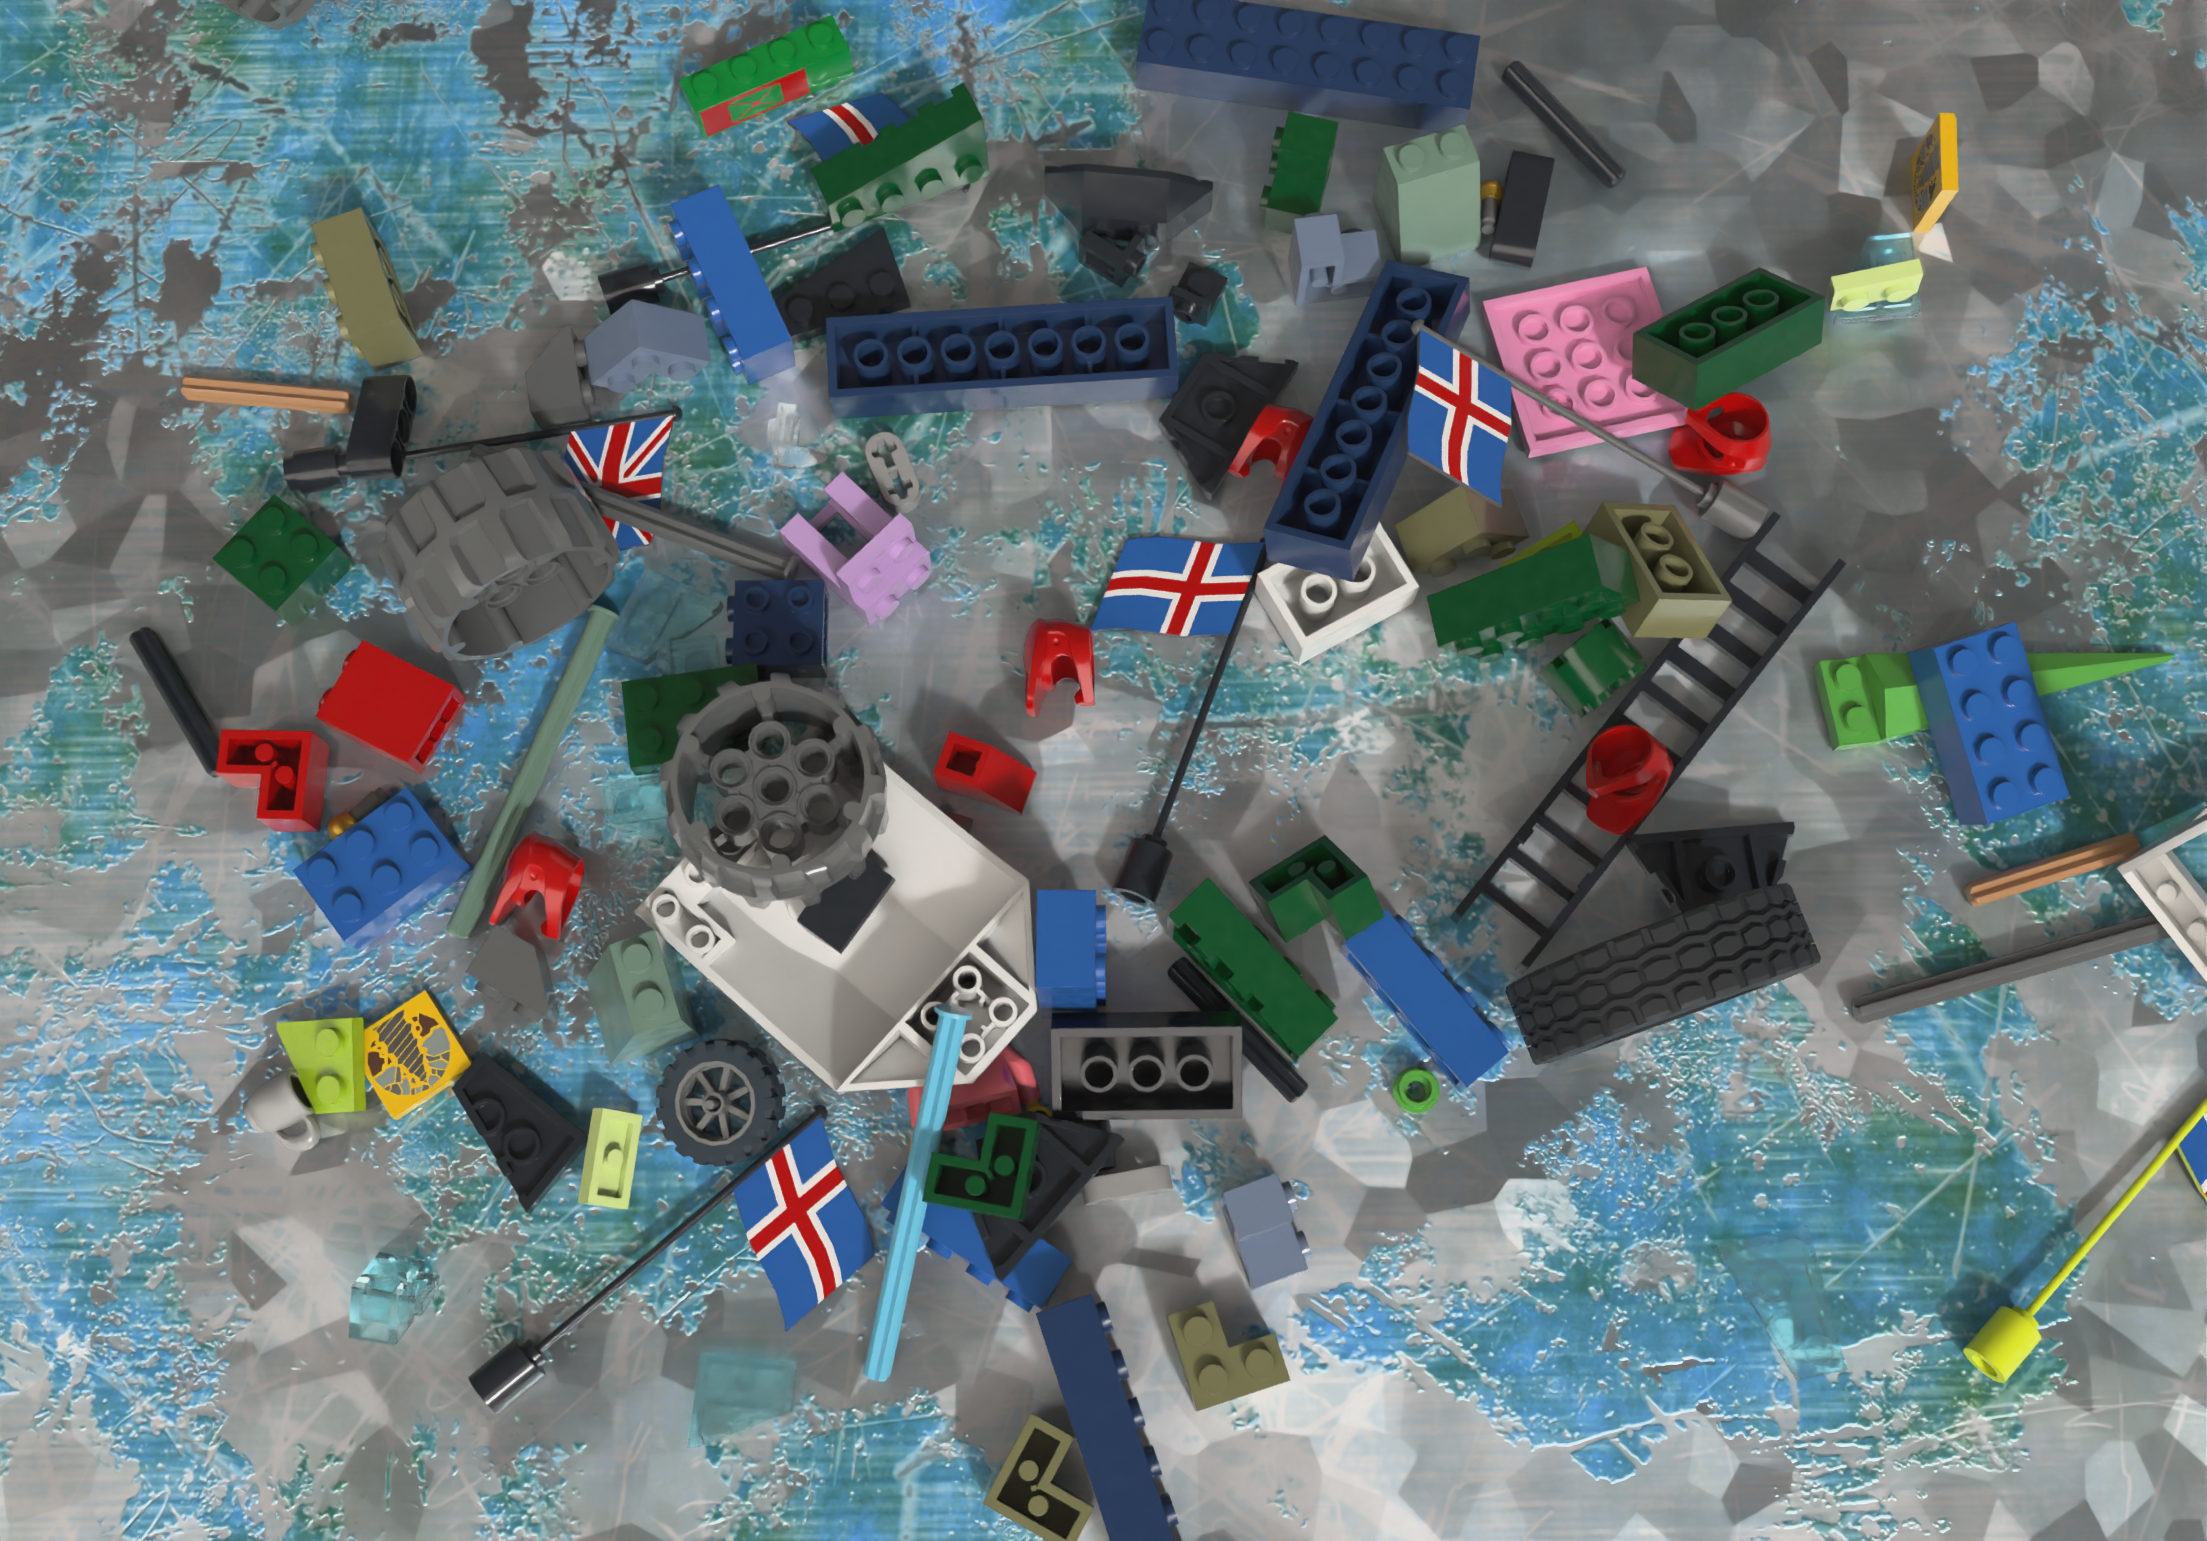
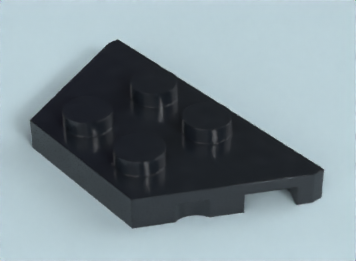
M1204 352L1159 418L1160 429L1204 496L1209 500H1212L1228 476L1231 463L1262 410L1267 404H1276L1297 372L1298 362L1285 359V364L1259 362V357L1241 355L1234 358L1223 353Z
M1794 822L1635 834L1626 838L1625 842L1627 848L1673 915H1677L1737 894L1777 885L1778 881L1783 877L1786 865L1783 855L1787 839L1793 836L1795 825Z
M1025 1109L1021 1111L1017 1117L1037 1120L1042 1125L1024 1222L972 1212L977 1229L994 1267L995 1275L1001 1282H1004L1124 1143L1125 1139L1120 1134L1048 1117L1044 1114Z

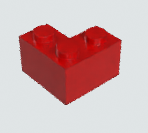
M221 729L216 774L235 787L260 788L256 819L275 832L320 833L330 746L313 731Z

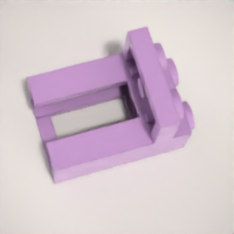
M841 472L824 488V492L831 498L828 501V505L809 522L797 513L779 532L785 547L793 554L798 555L800 561L820 580H824L825 584L842 601L871 626L877 619L884 620L888 618L898 607V599L910 588L916 590L928 579L932 563L929 551L916 540L913 524L901 513L892 518L844 472ZM837 514L868 542L850 560L819 533Z

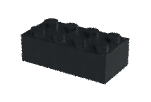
M1239 1011L1052 1013V1118L1060 1120L1242 1118V1023Z

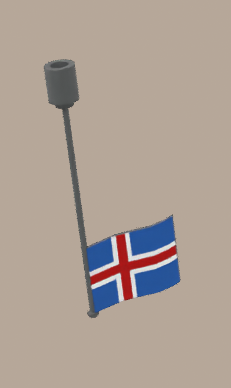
M1417 319L1412 323L1411 331L1415 336L1417 335V370L1405 421L1406 453L1499 508L1503 506L1501 470L1511 427V387L1697 494L1696 505L1700 507L1698 516L1743 543L1748 542L1762 525L1769 506L1725 479L1721 478L1715 484L1708 482L1702 488L1423 325L1425 320Z

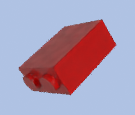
M362 640L358 648L352 650L345 658L342 665V673L333 688L327 689L322 695L318 705L319 710L315 717L329 729L421 775L465 703L466 698L454 685Z

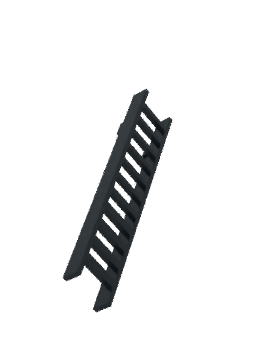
M1775 511L1720 578L1721 583L1733 600L1728 607L1774 641L1761 656L1717 623L1708 636L1702 638L1748 672L1738 687L1735 689L1681 649L1679 644L1684 638H1672L1450 916V919L1457 924L1478 896L1482 894L1536 936L1539 940L1515 969L1521 975L1528 970L1626 845L1625 839L1634 835L1653 811L1652 809L1629 833L1619 835L1620 837L1602 859L1544 815L1561 792L1583 809H1587L1591 796L1571 782V780L1587 761L1588 749L1593 740L1603 731L1614 726L1635 725L1640 727L1624 715L1640 694L1698 736L1682 758L1665 746L1670 759L1673 761V771L1666 788L1654 806L1655 808L1847 564L1839 558L1812 591L1755 549L1781 517ZM1742 566L1799 607L1788 623L1730 582ZM1664 663L1668 664L1723 705L1709 724L1651 681ZM1534 826L1593 870L1591 873L1588 872L1577 885L1579 889L1576 893L1572 892L1517 849L1520 844L1524 845L1532 835ZM1507 860L1566 904L1548 928L1490 884V881Z

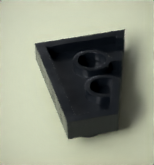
M884 227L775 301L793 344L826 334V318L891 314L911 307L909 296Z
M482 1051L454 1084L452 1090L477 1132L483 1137L497 1160L496 1163L504 1177H507L518 1195V1200L525 1212L531 1214L587 1146L588 1135L487 1053Z

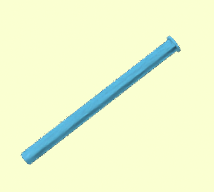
M937 1004L935 1006V1012L939 1014L863 1369L866 1378L876 1381H886L891 1375L927 1203L923 1202L922 1198L931 1153L939 1152L966 1021L972 1020L974 1015L972 1011L959 1006Z

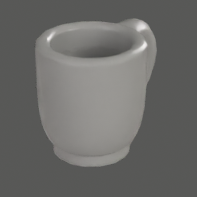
M287 1069L255 1089L248 1097V1100L243 1103V1112L248 1123L259 1134L273 1132L285 1147L294 1151L310 1150L318 1143L321 1136L320 1126L312 1116L315 1110L306 1096L296 1070ZM303 1119L306 1122L307 1128L300 1134L288 1135L283 1132V1129Z

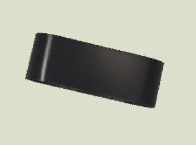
M1517 150L1512 151L1504 183L1503 201L1498 211L1497 225L1493 234L1488 262L1526 270L1531 269L1555 158Z
M412 376L364 377L346 451L347 469L353 480L399 479L401 477L417 405L416 386Z

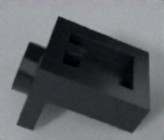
M1087 230L1079 241V263L1122 288L1130 276L1135 278L1145 265L1147 255L1144 254L1145 237L1136 233L1123 251L1113 239L1104 235L1099 237Z
M1189 262L1178 285L1172 286L1168 297L1173 296L1174 316L1186 324L1197 323L1207 327L1227 287L1228 278Z

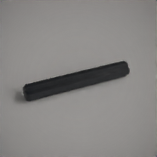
M1516 60L1505 68L1502 80L1607 188H1614L1624 179L1627 173L1626 169L1520 61Z
M141 627L138 631L131 633L129 637L131 645L207 774L213 778L220 777L216 774L220 741L155 631L149 627Z
M1186 957L1179 958L1168 969V977L1201 1011H1237ZM1240 1014L1242 1023V1054L1288 1102L1293 1103L1297 1101L1307 1091L1308 1083Z

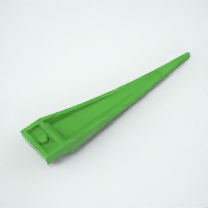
M1865 653L1859 657L1823 660L1812 666L1832 751L1876 746L1930 729L1907 653ZM2025 653L2039 697L2163 664L2175 656L2171 653Z

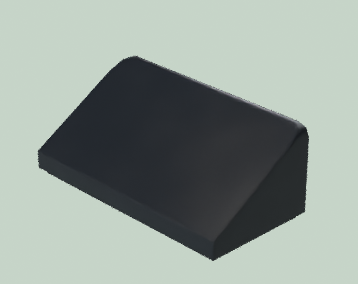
M867 857L865 859L866 870L857 879H851L847 875L842 880L826 888L822 892L821 902L806 906L797 918V922L809 934L840 954L843 953L896 881L894 877Z

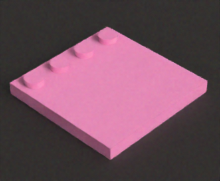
M1647 266L1482 302L1480 310L1500 370L1618 439L1685 425V416L1688 408L1632 379L1633 333L1664 317ZM1511 387V408L1527 458L1606 442Z

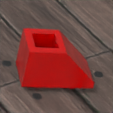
M949 731L934 770V777L939 788L1022 816L1037 777V772L991 745Z

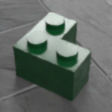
M1289 111L1285 127H1276L1271 148L1273 153L1268 174L1275 176L1272 186L1264 185L1259 204V210L1266 212L1265 229L1292 234L1294 219L1302 218L1309 213H1320L1332 166L1339 122Z
M1326 835L1313 841L1248 882L1266 922L1286 943L1297 936L1303 935L1311 927L1324 919L1347 941L1385 917L1368 875Z
M989 1112L980 1161L932 1152L922 1201L932 1205L1024 1222L1042 1125L1037 1120Z

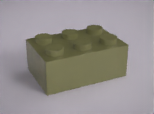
M359 207L311 224L317 241L310 244L313 255L321 269L325 267L329 277L323 280L325 290L332 304H338L342 314L336 317L337 325L344 340L351 342L360 361L366 359L377 373L424 356L388 250L362 208Z
M1602 502L1581 534L1583 536L1590 533L1628 550L1641 602L1627 606L1626 612L1620 616L1632 637L1706 638L1733 601L1674 505Z

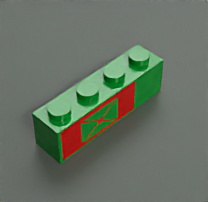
M830 15L681 78L679 82L687 106L702 137L707 139L854 76L849 46L833 15Z

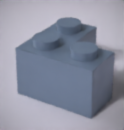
M1315 212L1306 214L1302 218L1294 219L1288 263L1295 305L1370 297L1382 272L1376 230L1363 231L1353 228L1340 233L1337 214L1324 215L1323 213Z
M633 299L584 337L591 385L606 387L617 393L628 392L634 389L635 385L651 373L670 377L674 381L690 380L697 372L711 363L703 315Z
M1278 1173L1221 1194L1219 1204L1251 1291L1305 1272L1308 1269L1305 1260L1312 1258L1308 1242L1303 1231L1295 1233L1291 1224L1294 1220L1292 1213L1295 1212V1209H1298V1203L1289 1181L1281 1183Z

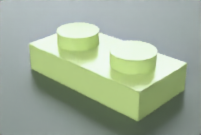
M1920 259L1832 276L1826 294L1829 310L1843 309L1845 311H1855L1872 302L1886 299L1889 302H1899L1917 293L1923 276Z
M593 1108L577 1203L614 1209H628L643 1115L607 1108Z

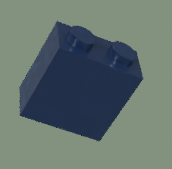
M735 580V594L727 598L728 622H733V638H726V663L732 664V666L757 663L764 679L771 678L770 674L773 672L789 673L791 678H827L829 593L825 581Z

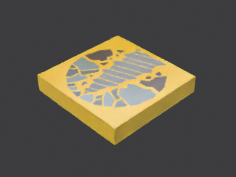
M1939 113L1912 155L1913 232L1928 233L1958 191L1957 122L1955 113Z
M426 990L364 1030L365 1075L390 1116L395 1120H399L459 1080L473 1063V1060L432 995Z

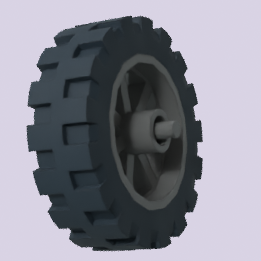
M715 1039L696 1043L693 1047L678 1053L675 1056V1062L667 1065L662 1074L665 1079L663 1084L658 1085L656 1091V1098H660V1107L656 1108L657 1120H662L665 1129L661 1131L666 1140L673 1141L677 1146L674 1150L683 1157H692L694 1163L704 1166L711 1164L714 1167H721L747 1160L762 1152L767 1147L766 1144L769 1140H773L780 1130L777 1126L779 1120L784 1119L786 1106H782V1097L786 1096L784 1083H779L777 1075L780 1072L774 1063L769 1064L765 1059L767 1054L759 1048L750 1047L748 1042ZM716 1067H724L718 1090L706 1071ZM733 1071L746 1084V1086L736 1091L730 1089ZM698 1080L708 1092L704 1098L692 1097L695 1083ZM750 1093L751 1101L750 1112L739 1106L740 1097ZM693 1106H702L706 1113L700 1122H698L693 1113ZM729 1112L747 1121L742 1129L735 1134L732 1132ZM716 1115L719 1117L722 1137L712 1135L706 1130Z

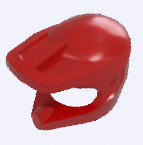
M1730 392L1697 411L1688 408L1685 416V424L1688 425L1673 430L1670 438L1668 454L1672 467L1677 470L1706 476L1741 475L1760 470L1767 463L1768 453L1772 444L1770 420L1765 407L1752 396L1738 392ZM1717 407L1724 409L1719 415L1707 419L1713 409Z
M1267 404L1250 429L1228 472L1236 477L1245 478L1250 474V467L1266 459L1276 466L1273 477L1282 480V489L1314 417L1297 408Z
M1037 618L1032 623L1024 644L1023 662L1025 668L1026 713L1028 716L1038 717L1046 693L1054 691L1056 685L1065 679H1073L1079 684L1080 689L1074 696L1077 705L1083 707L1095 706L1094 653L1090 626L1063 618Z
M1635 725L1614 726L1599 734L1588 749L1586 786L1591 797L1586 809V816L1593 825L1603 832L1613 835L1629 833L1654 808L1668 784L1673 771V761L1670 759L1665 746L1648 731Z
M537 831L524 836L508 857L504 869L503 883L491 913L489 924L494 926L495 924L498 926L503 925L517 905L525 908L539 891L545 899L547 919L541 925V933L552 939L559 940L582 884L585 870L584 859L557 839L541 835Z

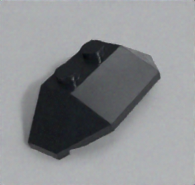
M1085 163L1063 165L1061 167L1045 166L1044 170L1045 195L1081 236H1084L1087 230L1099 237L1104 235L1111 239L1131 241L1136 233L1145 237V246L1155 243L1166 244L1210 212L1212 208L1214 182L1208 180L1198 181L1194 177L1171 171Z

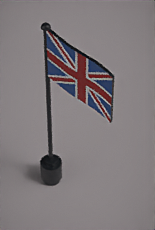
M672 405L673 410L407 451L405 460L472 450L475 444L494 447L570 435L564 458L578 480L661 510L664 459L674 419L675 422L680 421L683 412L680 407ZM338 445L294 451L293 456L284 457L283 459L284 476L291 492L301 491L302 494L346 488L347 479L351 478L347 469L346 452L342 453ZM602 516L617 541L620 551L651 545L655 535Z

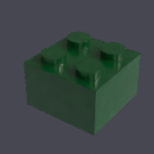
M275 494L212 558L232 578L293 628L306 617L355 565L334 542Z

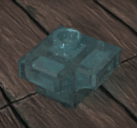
M379 1252L351 1286L349 1338L396 1346L414 1322V1316H421L438 1294L440 1275L425 1273V1259Z

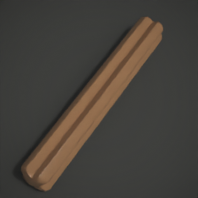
M190 374L183 377L181 394L187 400L336 414L350 413L353 404V395L350 393V390L344 388Z
M2128 832L1971 881L1964 886V893L1971 906H1981L2125 861L2140 851L2141 846L2136 835Z

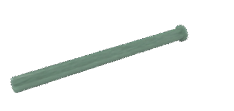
M590 604L587 608L588 612L591 613L447 924L446 931L458 938L470 939L613 626L614 624L619 625L622 621L620 616L608 609Z

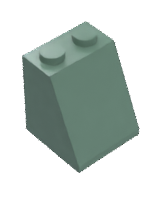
M1465 124L1383 148L1372 201L1396 262L1419 267L1480 248V160Z
M652 930L609 944L586 977L610 1065L615 1066L701 1037L676 951L656 930Z

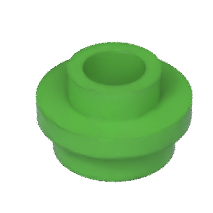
M1409 1067L1401 1071L1395 1078L1392 1093L1396 1104L1402 1110L1411 1114H1421L1429 1111L1436 1104L1440 1088L1436 1077L1429 1070L1422 1067ZM1410 1083H1418L1422 1086L1424 1091L1422 1098L1413 1099L1408 1095L1407 1087Z

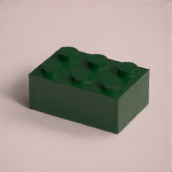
M757 663L621 682L630 769L640 782L659 780L660 766L673 759L680 740L675 726L684 714H698L711 701L719 697L717 692L718 686L730 680L739 686L764 682ZM754 727L731 738L712 757L722 750L730 748L741 750L744 753L750 749L748 745L749 735ZM771 739L766 740L760 748V752L766 756H773ZM732 766V767H729L728 769H735V768H742V767H740V766Z

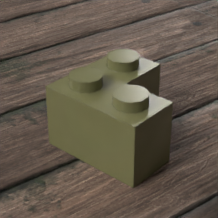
M1459 485L1394 525L1412 573L1431 574L1432 577L1437 578L1457 569L1456 563L1466 557L1472 558L1480 555L1490 556L1492 560H1496L1516 551L1515 545L1530 536L1512 490L1501 489L1503 506L1499 508Z
M1213 1300L1166 1316L1195 1411L1291 1381L1276 1334L1272 1333L1228 1347Z
M1031 1413L983 1504L1046 1541H1077L1094 1509V1505L1052 1481L1075 1436Z

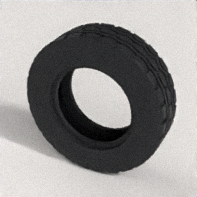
M1788 883L1767 886L1694 908L1574 953L1539 968L1509 984L1505 992L1512 1006L1521 1034L1524 1036L1523 1039L1528 1047L1532 1062L1535 1065L1551 1063L1595 1049L1761 989L1804 972L1820 963L1821 956L1816 945L1811 944L1814 943V939L1809 932L1804 915L1801 913L1799 903L1795 902L1797 899L1792 887Z

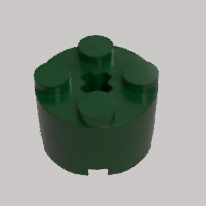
M1610 618L1601 620L1593 629L1580 637L1538 674L1572 714L1577 713L1580 718H1583L1613 695L1608 689L1609 686L1615 691L1638 675L1647 665L1642 661L1643 655Z

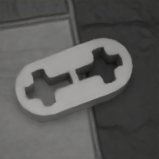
M881 432L873 435L866 443L865 454L883 502L893 512L901 514L910 512L920 503L921 491L918 478L904 445L899 437L893 433ZM886 447L891 452L894 466L887 468L884 459L878 457V449ZM899 477L902 486L908 489V497L900 499L897 494H894L893 479Z
M1160 1165L1093 1177L1082 1192L1085 1205H1097L1170 1191L1173 1189L1169 1165Z

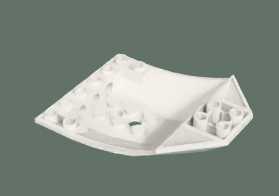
M810 726L793 745L798 746L800 742L810 738H818L829 743L835 737L820 728ZM812 756L805 761L803 769L809 773H819L826 767L828 760L822 756ZM840 758L837 760V777L829 787L834 789L839 796L843 809L844 805L849 801L860 803L864 787V770L859 762L853 766H848ZM884 762L887 777V810L889 820L886 832L877 836L866 857L894 877L896 881L842 954L809 934L797 922L798 916L806 907L801 899L772 901L765 909L751 907L742 896L733 894L722 887L712 888L702 879L687 857L679 863L634 911L734 1003L836 1092L924 1087L939 1014L935 1012L937 1004L959 1006L974 1013L973 1019L966 1021L953 1085L973 1084L1037 1012L1029 879L956 824ZM781 783L773 784L767 789L765 798L773 802L781 801L789 793V787ZM817 801L809 808L808 815L813 819H824L831 814L833 805L828 801ZM737 811L728 818L727 827L732 830L745 828L750 821L751 815L744 811ZM839 827L833 833L824 836L815 835L809 831L804 835L805 849L802 855L792 862V865L805 862L819 855L834 844L846 829ZM779 829L772 834L770 844L776 848L787 847L792 843L795 833L789 829ZM758 838L746 846H735L727 841L719 846L723 857L732 862L755 868H772L771 859L766 855Z

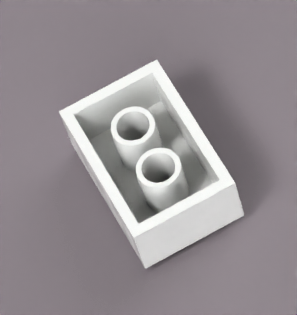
M1379 522L1353 582L1277 563L1257 574L1255 593L1299 665L1412 605L1419 585Z

